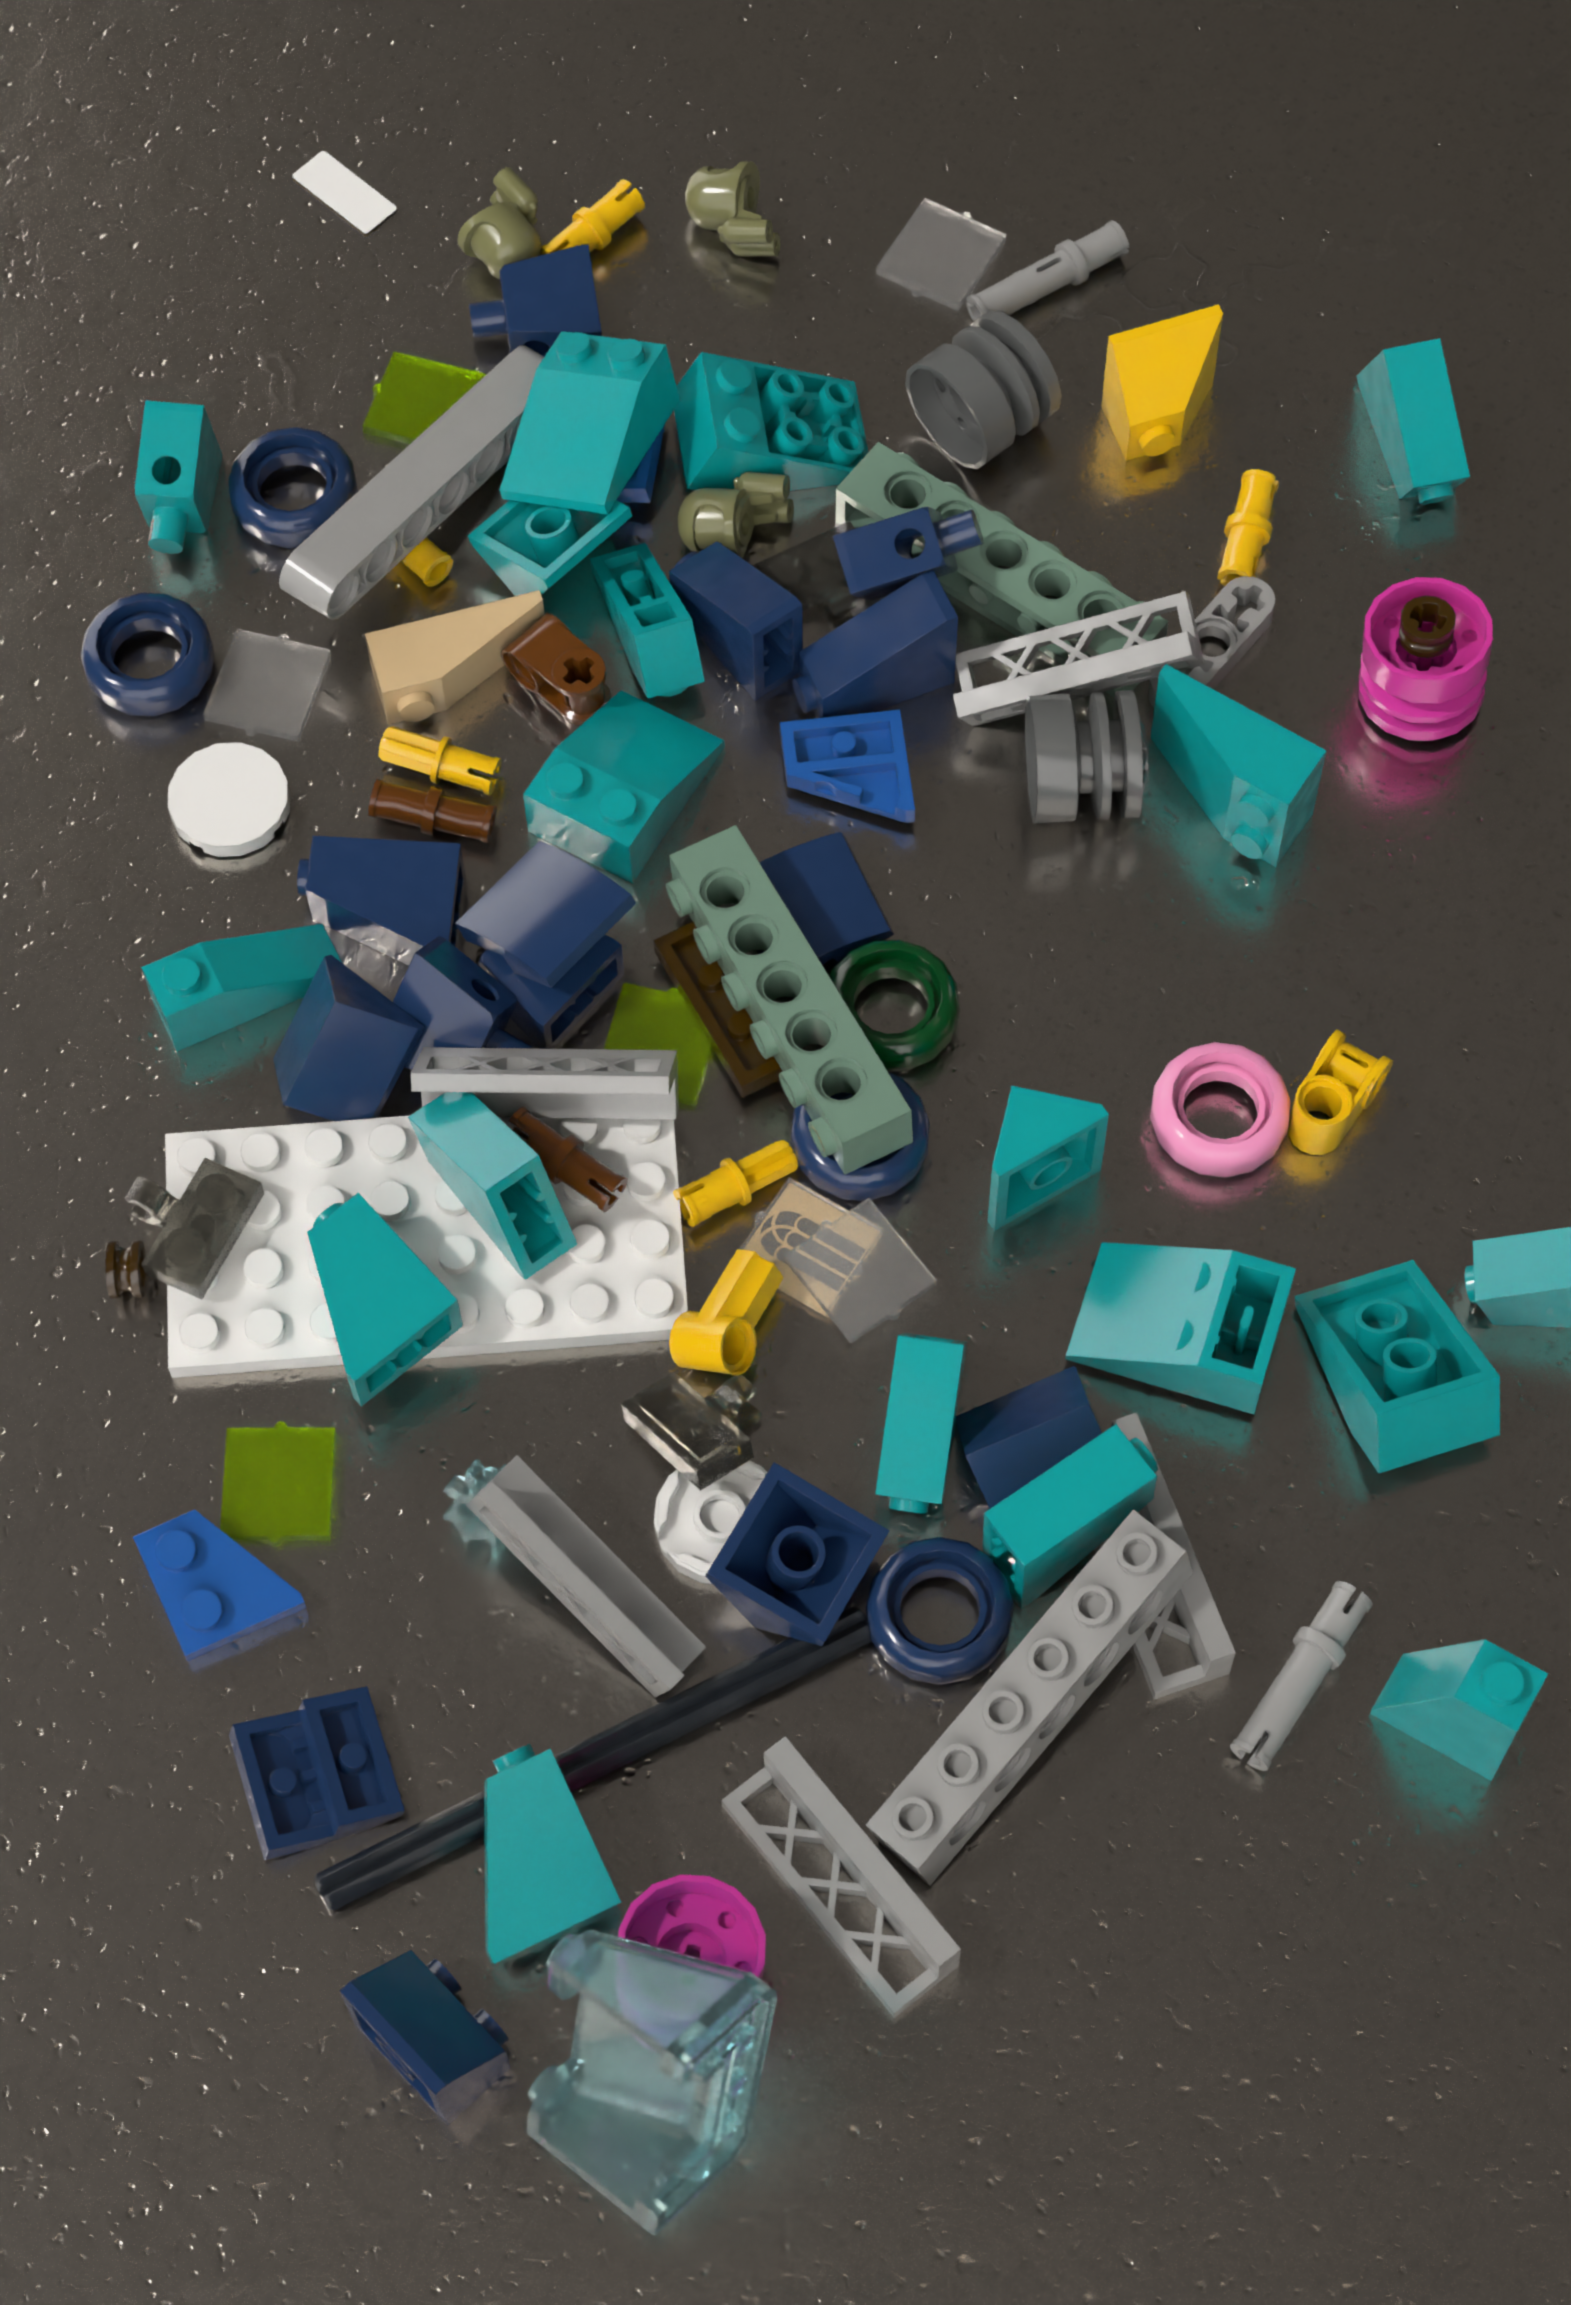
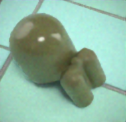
M740 161L732 169L705 166L698 169L690 177L685 192V205L694 223L702 229L718 231L720 241L725 242L727 247L737 256L779 255L781 246L779 233L773 232L771 220L763 219L761 215L756 214L760 190V174L754 162Z
M510 167L499 171L493 180V184L497 189L490 198L492 205L476 213L464 223L459 231L457 241L458 246L466 255L480 259L488 267L489 273L499 280V270L504 265L541 255V238L534 228V224L538 221L536 218L537 195Z
M745 472L740 477L734 479L735 489L702 488L694 490L685 497L679 508L678 532L681 540L693 552H700L718 541L743 558L754 525L792 522L794 503L792 499L788 498L790 492L789 476Z

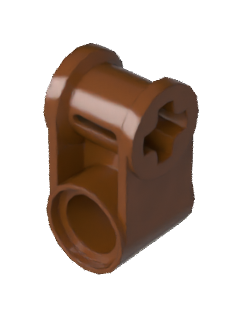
M544 614L501 651L503 663L512 676L524 688L536 693L568 722L574 725L581 726L611 699L610 689L605 684L607 672L604 660L598 653L578 639L553 614Z

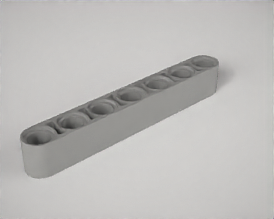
M525 345L517 347L290 554L280 573V589L331 620L338 619L509 460L536 369L544 356Z

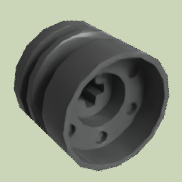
M992 310L987 311L970 326H966L953 337L952 344L943 343L907 370L905 382L910 404L920 424L933 442L952 460L963 467L979 469L1012 445L1015 435L1024 436L1035 428L1038 423L1043 422L1058 411L1062 397L1056 372L1049 357L1035 337L1016 319L1002 311Z
M1134 690L1115 692L1113 719H1108L1103 692L1091 693L1087 718L1084 721H1076L1075 710L1069 694L1028 696L1025 707V755L1029 805L1033 824L1075 821L1079 808L1080 794L1090 793L1091 803L1097 820L1109 819L1112 792H1116L1118 808L1122 819L1139 818L1142 809L1143 792L1148 779V747L1146 730L1139 715Z

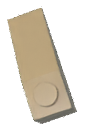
M540 590L366 633L365 637L371 668L388 725L402 721L417 722L428 718L434 713L446 711L502 668L505 664L501 658V651L545 614Z

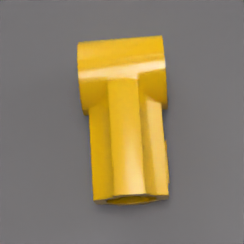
M736 1250L699 1312L690 1310L683 1312L673 1324L669 1339L670 1354L673 1361L679 1367L737 1376L747 1371L756 1354L757 1338L754 1328L784 1279L775 1263L765 1260L755 1251Z

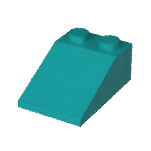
M561 331L536 369L500 487L502 499L608 514L680 401L666 344Z
M1165 664L1159 672L1150 738L1222 838L1231 842L1233 847L1242 855L1251 859L1260 858L1277 867L1313 815L1326 750Z
M620 690L553 750L524 792L523 798L528 832L633 884L724 749L725 740Z
M1414 1260L1295 1296L1297 1312L1349 1430L1378 1473L1500 1435V1375Z

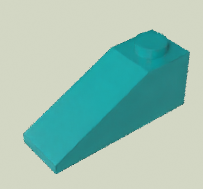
M641 543L590 558L593 574L632 672L647 698L658 695L674 696L686 690L688 686L705 682L692 618L647 544Z
M323 924L199 942L141 968L153 1004L176 1052L303 998L324 956L332 955L341 963L342 961Z

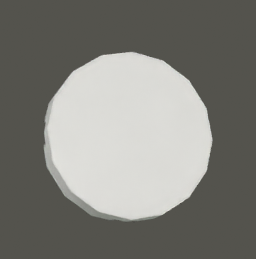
M241 742L216 743L194 752L177 767L168 786V810L179 836L189 845L191 842L193 845L201 847L204 853L216 857L243 856L267 845L275 837L274 832L280 827L282 821L285 824L290 813V789L279 763L263 749Z
M712 1453L698 1457L697 1462L690 1463L683 1469L681 1466L668 1476L656 1497L654 1529L662 1554L678 1572L700 1583L712 1584L705 1576L766 1476L767 1472L762 1466L740 1455Z

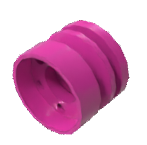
M1415 577L1391 585L1374 599L1365 615L1358 698L1367 717L1382 730L1406 740L1435 741L1457 734L1475 719L1484 702L1487 667L1490 661L1493 641L1492 618L1484 602L1465 586L1443 578ZM1425 595L1436 596L1447 601L1453 607L1456 615L1452 645L1448 651L1432 658L1417 657L1408 653L1401 646L1398 638L1402 609L1412 599ZM1423 621L1422 627L1418 628V630L1432 632V626H1436V624Z
M677 1875L652 1884L630 1904L618 1931L616 1996L626 2022L644 2041L670 2053L701 2054L728 2044L748 2025L760 1999L765 1966L766 1934L756 1909L735 1887L710 1876ZM685 1965L698 1967V1975L694 1978L692 1985H684L679 1982Z

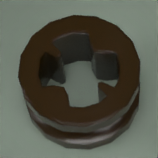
M1426 595L1416 597L1406 603L1401 611L1398 637L1401 646L1408 653L1422 658L1440 656L1448 651L1453 643L1456 620L1453 607L1441 598ZM1423 621L1436 624V626H1432V632H1422L1418 628L1422 627Z
M142 1240L132 1241L131 1246L128 1248L121 1247L118 1241L108 1242L105 1272L110 1299L120 1298L121 1294L125 1291L132 1292L134 1298L145 1297L147 1260Z

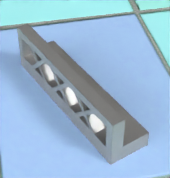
M1184 591L957 653L956 666L962 692L953 694L958 718L972 726H977L1025 713L1028 696L1069 694L1071 700L1090 696L1093 692H1105L1157 678L1165 664L1178 671L1205 665L1190 595ZM1178 611L1182 633L1152 641H1146L1142 638L1155 616ZM1139 621L1133 632L1121 626ZM1113 628L1128 637L1122 649L1093 657L1084 654L1098 631ZM1080 637L1075 647L1064 642L1065 640ZM1055 644L1070 653L1063 665L1033 673L1026 670L1040 647ZM1023 652L1017 663L1006 657ZM997 659L1013 669L1007 680L977 688L973 665Z
M423 1047L411 1071V1091L421 1092L422 1107L445 1092H472L498 1117H511L518 1109L525 1107L530 1111V1114L538 1118L676 1119L679 1112L677 1050Z
M1137 1412L1112 1420L1111 1427L1117 1424L1129 1441L1134 1437L1141 1440L1157 1463ZM1158 1463V1471L1155 1472L1157 1480L1154 1499L1138 1513L1187 1551L1193 1574L1166 1605L1161 1617L1157 1616L1149 1625V1627L1155 1629L1150 1641L1144 1631L1133 1644V1649L1153 1699L1228 1675L1236 1653ZM1108 1538L1104 1542H1102L1097 1548L1094 1549L1095 1554L1104 1545ZM1174 1609L1181 1626L1168 1621ZM1162 1633L1189 1644L1197 1666L1163 1677L1153 1653Z
M518 1455L466 1505L654 1697L671 1690L685 1676L682 1672L706 1648Z
M786 1736L764 1752V1768L721 1800L722 1807L893 2018L897 2017L959 1967L961 1948ZM771 1784H774L790 1803L788 1827L760 1825L744 1805ZM797 1813L811 1830L796 1828ZM771 1839L786 1840L784 1855ZM794 1841L823 1844L833 1856L831 1880L806 1878L799 1875L792 1866ZM840 1865L854 1883L839 1881ZM813 1891L829 1893L828 1908L825 1907ZM837 1894L868 1898L877 1909L874 1933L846 1931L835 1919ZM884 1919L898 1936L882 1934ZM856 1944L873 1946L871 1962ZM880 1948L910 1950L926 1971L896 1994L878 1972Z

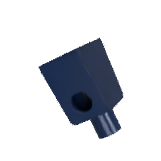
M588 244L504 265L499 270L502 300L469 303L473 338L507 334L510 353L517 347L525 345L545 357L561 331L602 336Z
M930 507L919 508L833 536L850 594L870 601L888 596L920 574L930 570H934L937 578L958 570L954 554L984 543L979 522L972 509L943 519L939 511ZM923 536L925 540L924 550L918 557L914 558L912 555L913 543L918 537Z
M604 935L552 988L515 974L503 955L485 949L486 951L478 961L479 966L515 995L517 1004L510 1018L539 1049H554L624 975L622 944L607 935Z
M441 936L436 937L415 952L393 1000V1003L424 1026L404 1066L405 1068L413 1069L423 1047L533 1049L532 1046L505 1031L506 1025L517 1004L515 995Z

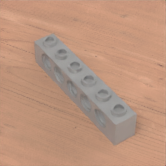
M1133 1509L868 1821L866 1826L876 1840L930 1886L1192 1576L1193 1570L1187 1551Z

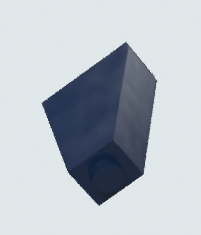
M718 541L700 552L694 551L685 555L669 571L670 584L691 616L694 631L755 701L799 673V652L803 650V607L795 595Z
M934 570L920 574L799 652V677L793 679V688L804 713L813 711L816 718L877 712L955 683L958 616Z
M312 836L310 858L300 859L297 873L299 896H307L312 920L408 966L415 952L438 936L445 938L457 948L459 929L455 923L461 916L465 882V868L460 843Z

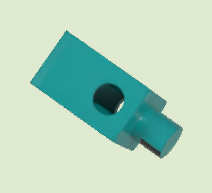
M145 400L135 481V497L148 527H151L148 545L150 548L161 553L176 554L182 552L186 532L203 533L207 531L223 455L204 405Z

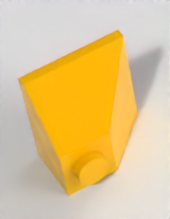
M1219 304L1108 336L1101 408L1126 461L1145 455L1158 456L1173 447L1181 445L1213 386L1223 312Z

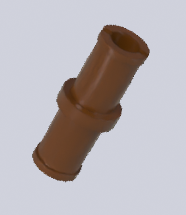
M376 779L368 809L369 817H380L421 827V834L434 836L439 831L481 840L483 843L490 842L497 814V806L495 805L488 806L446 796L443 788L431 786L429 791L386 783L380 779Z
M521 1107L511 1116L509 1122L516 1126L512 1130L539 1155L552 1183L556 1185L562 1181L597 1205L604 1213L613 1207L619 1197L611 1192L618 1190L623 1193L628 1183L627 1177L622 1174L619 1175L584 1151L583 1141L574 1135L565 1138L530 1114V1111L525 1107Z

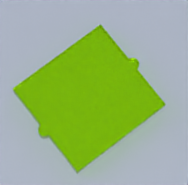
M394 351L380 384H375L372 387L374 399L362 425L363 433L411 444L487 374Z
M623 982L604 1049L677 1050L679 1102L696 1106L712 1051L710 1042L682 995H679L677 988H670L665 992Z
M280 1421L275 1424L274 1428H227L220 1530L233 1540H269L270 1544L275 1547L279 1546L282 1540H330L336 1446L335 1427H287L285 1422Z

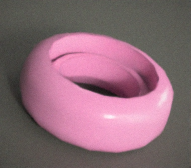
M1212 1042L1191 1047L1167 1064L1154 1085L1150 1118L1159 1144L1176 1163L1199 1175L1228 1178L1252 1172L1275 1155L1288 1131L1291 1100L1282 1075L1264 1056L1242 1045ZM1212 1081L1230 1082L1244 1089L1253 1099L1257 1110V1119L1252 1127L1240 1136L1228 1139L1209 1137L1197 1131L1187 1119L1183 1106L1188 1094L1204 1083Z

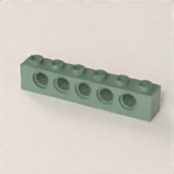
M880 442L868 452L836 488V523L848 531L923 507H930L939 511L943 519L972 509L979 522L984 543L955 553L958 570L938 577V580L945 592L1017 637L1144 603L1143 601H1135L1114 588L1100 573L1087 571L1070 561L1053 544L1047 541H1038L1020 530L1003 513L998 511L991 512L973 501L956 484L943 482L923 470L909 455L902 452L896 453ZM901 507H913V508H912V509H905V508H901ZM923 536L918 537L913 543L912 555L914 558L918 557L924 550L925 540ZM996 566H1008L1010 568L1001 569ZM1043 596H1056V597H1059V598H1058V599H1048V598H1045V597H1043ZM1161 615L1155 616L1142 638L1146 641H1152L1166 637L1169 621L1162 618ZM1139 621L1121 626L1133 632ZM1113 628L1098 631L1084 654L1093 657L1122 649L1128 637ZM1080 637L1065 640L1064 642L1075 647ZM1055 644L1038 649L1062 665L1070 655L1069 652ZM1140 682L1105 692L1115 697V692L1134 690Z
M734 825L669 855L672 881L666 883V890L675 911L681 918L689 914L697 929L693 930V934L703 958L708 964L717 961L725 976L721 977V981L731 1005L736 1011L746 1009L753 1021V1024L750 1025V1031L759 1052L765 1059L773 1056L783 1071L779 1073V1080L784 1093L794 1108L803 1105L812 1121L808 1122V1128L821 1155L827 1157L832 1154L845 1175L913 1143L912 1111L738 827ZM727 903L736 904L735 906L729 908L718 907L722 904ZM751 950L765 951L758 955L745 954L746 952ZM779 997L795 998L785 1003L773 1001ZM810 1044H819L824 1046L823 1048L816 1051H806L801 1049L804 1046ZM841 1092L854 1095L846 1100L830 1098L832 1095Z

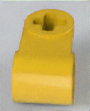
M1338 1029L1329 1037L1316 1058L1312 1069L1301 1085H1299L1289 1117L1288 1136L1292 1144L1300 1151L1310 1155H1324L1334 1151L1340 1145L1363 1109H1366L1380 1091L1393 1065V1060L1387 1056L1377 1059L1346 1041L1347 1034ZM1320 1111L1326 1113L1331 1119L1320 1120L1308 1112Z

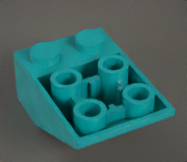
M701 352L677 385L680 401L674 409L687 489H735L734 479L740 477L745 472L788 475L790 491L839 485L868 454L855 381Z
M1102 1242L1065 1359L1255 1414L1296 1268L1234 1250Z

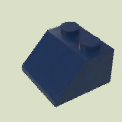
M410 1950L351 1980L340 1990V1993L358 2029L444 2123L449 2126L511 2068L506 2051L502 2048L509 2041V2038L485 2010L481 2008L472 2016L457 2000L455 1996L462 1990V1987L436 1958L425 1965Z

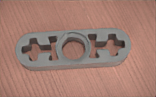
M1247 576L1231 580L1195 619L1199 639L1207 636L1218 637L1226 643L1228 650L1216 657L1202 654L1205 665L1191 668L1192 671L1189 673V677L1214 690L1268 629L1272 621L1275 595L1272 588L1265 581ZM1250 601L1256 603L1257 610L1253 608L1246 609L1238 618L1237 627H1235L1232 621L1235 618L1237 604L1245 606ZM1158 677L1149 680L1148 698L1153 708L1155 706Z

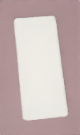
M325 151L318 153L293 174L295 180L363 233H369L396 211V206Z

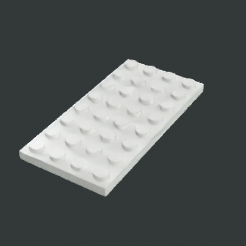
M409 1116L165 1134L168 1369L171 1377L344 1365L307 1232L313 1228L315 1220L326 1208L335 1203L344 1204L357 1193L369 1203L458 1300L463 1327L422 1359L669 1340L675 1320L681 1313L688 1311L680 1199L676 1200L673 1195V1191L679 1188L674 1119L538 1118L565 1138L574 1135L583 1141L584 1151L619 1175L622 1174L627 1177L628 1183L623 1193L618 1190L611 1192L619 1197V1199L611 1209L604 1213L597 1205L562 1181L556 1185L551 1182L578 1244L526 1280L518 1274L428 1162L408 1119ZM499 1117L511 1130L516 1127L509 1122L511 1117Z

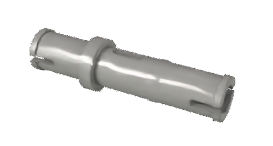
M1112 220L1106 223L1105 226L1075 242L1067 239L1057 244L1054 253L1013 273L1011 276L983 291L968 296L966 305L972 320L975 321L989 310L1002 311L1007 315H1011L1069 283L1077 286L1085 282L1089 278V272L1119 256L1122 257L1129 253V243L1125 232L1116 221Z
M1336 1581L1331 1589V1593L1309 1627L1303 1626L1299 1628L1293 1638L1295 1649L1237 1739H1234L1231 1743L1230 1749L1242 1759L1246 1752H1252L1260 1739L1259 1745L1247 1761L1248 1765L1262 1771L1269 1769L1275 1754L1329 1670L1339 1667L1346 1654L1343 1648L1364 1615L1370 1611L1373 1605L1369 1597L1361 1592L1356 1600L1352 1599L1343 1612V1608L1356 1590V1587L1343 1581Z

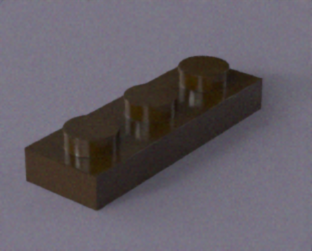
M692 921L653 940L654 952L743 1098L778 1081L779 1073L783 1071L774 1056L765 1059L759 1052L750 1031V1025L753 1024L752 1019L745 1008L736 1011L731 1005L721 981V977L725 976L717 961L708 964L703 958L693 934V930L697 929Z

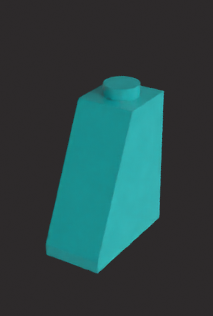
M1438 338L1383 349L1356 377L1399 500L1418 496L1419 503L1424 505L1450 499L1455 496L1453 489L1470 477L1441 340Z
M445 1092L408 1117L428 1162L518 1274L525 1280L578 1244L539 1155L472 1092Z
M359 1193L344 1204L335 1203L329 1206L317 1217L313 1228L307 1234L353 1398L362 1407L463 1327L459 1304L452 1293Z
M1571 1227L1473 1241V1265L1466 1266L1465 1286L1470 1302L1478 1304L1493 1325L1571 1328Z
M902 1333L897 1337L875 1495L890 1497L888 1505L890 1509L928 1514L929 1503L942 1504L944 1501L968 1345L966 1341L911 1333Z
M1117 1424L984 1513L982 1552L989 1555L1004 1574L1009 1583L1011 1596L1020 1609L1032 1603L1110 1537L1133 1509L1138 1513L1154 1499L1157 1480L1155 1472L1158 1471L1157 1463L1141 1440L1134 1437L1129 1441Z
M1486 1639L1402 1654L1370 1714L1492 1781L1548 1673Z
M531 1744L518 1748L494 1760L493 1764L498 1774L484 1781L485 1952L491 1964L508 1958L621 1903L551 1748L538 1755H535Z

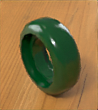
M903 940L872 941L850 951L832 969L829 976L888 1072L909 1071L932 1061L950 1043L960 1015L958 986L945 962L927 948ZM898 978L910 982L921 990L927 1001L928 1008L924 1018L915 1027L902 1033L886 1034L871 1029L861 1021L855 1010L858 994L868 984L879 979Z

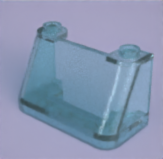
M595 1930L584 1931L579 1936L572 1933L564 1937L555 1946L546 1964V1968L549 1971L548 1989L562 2000L571 1998L580 1992L571 2056L560 2067L556 2065L547 2067L531 2086L528 2099L532 2102L529 2111L526 2133L655 2236L725 2170L739 2153L749 2135L777 2001V1991L752 1972Z

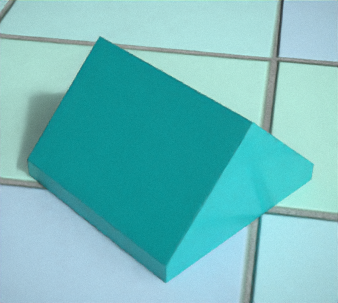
M509 500L468 535V538L475 550L515 596L540 590L542 595L633 515L630 507L617 500L608 514Z
M1011 1085L991 1172L987 1221L994 1231L1101 1171L1109 1113L1102 1104Z

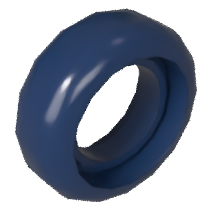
M298 427L272 430L251 441L235 458L228 478L232 511L246 532L265 544L285 548H297L358 492L354 464L340 443L320 431ZM303 465L320 472L327 481L324 493L315 503L304 509L287 511L274 508L260 496L259 493L264 480L281 467Z
M138 593L116 600L96 615L85 631L81 660L90 688L107 706L127 715L154 717L178 710L200 694L211 677L215 651L205 620L189 603L168 594ZM146 630L163 631L174 636L182 645L180 658L173 668L161 676L150 679L133 678L122 673L114 665L116 651L124 640L135 633Z
M888 1072L912 1111L913 1143L845 1175L832 1154L823 1157L817 1149L808 1128V1122L812 1120L804 1106L801 1105L794 1109L791 1145L797 1157L800 1170L818 1189L843 1200L871 1201L896 1193L915 1178L928 1155L930 1121L921 1097L903 1078ZM841 1092L832 1095L830 1098L846 1100L854 1095Z
M944 1537L913 1541L890 1555L871 1580L866 1604V1617L869 1623L871 1640L888 1665L911 1680L936 1685L969 1680L991 1666L1009 1640L1014 1614V1605L1008 1580L994 1560L968 1542ZM939 1576L955 1579L970 1590L977 1600L979 1618L969 1635L956 1643L935 1645L925 1643L910 1633L902 1621L901 1603L909 1589L923 1579Z

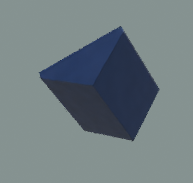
M324 956L273 1058L283 1105L335 1122L378 1118L424 1026L334 956Z
M1075 1366L956 1416V1425L965 1456L990 1509L1103 1433Z
M774 1462L705 1577L755 1628L823 1646L890 1530Z

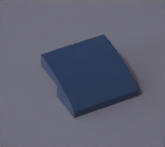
M842 832L802 843L759 862L821 964L826 963L832 958L839 963L850 951L872 941L886 940L894 935ZM757 950L758 954L765 952L763 950Z
M538 841L455 924L467 942L503 955L515 974L552 988L636 902L629 892L592 866L561 849Z
M367 1686L304 1699L297 1711L232 1725L229 1737L264 1860L296 1853L342 1839L403 1815L405 1810Z

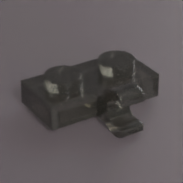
M850 521L752 565L795 595L802 603L803 611L817 605L832 631L854 617L850 610L856 608V601L850 594L833 539L834 535L855 529Z
M204 1158L180 1200L172 1196L157 1183L138 1176L125 1197L126 1201L134 1204L131 1214L146 1223L163 1228L142 1262L145 1274L202 1300L264 1195L262 1183L207 1158Z
M674 1371L621 1403L625 1422L700 1491L754 1458L751 1439L742 1431L753 1427L760 1421L762 1415L748 1401V1399L758 1394L757 1388L742 1375L728 1379L719 1389L704 1398Z

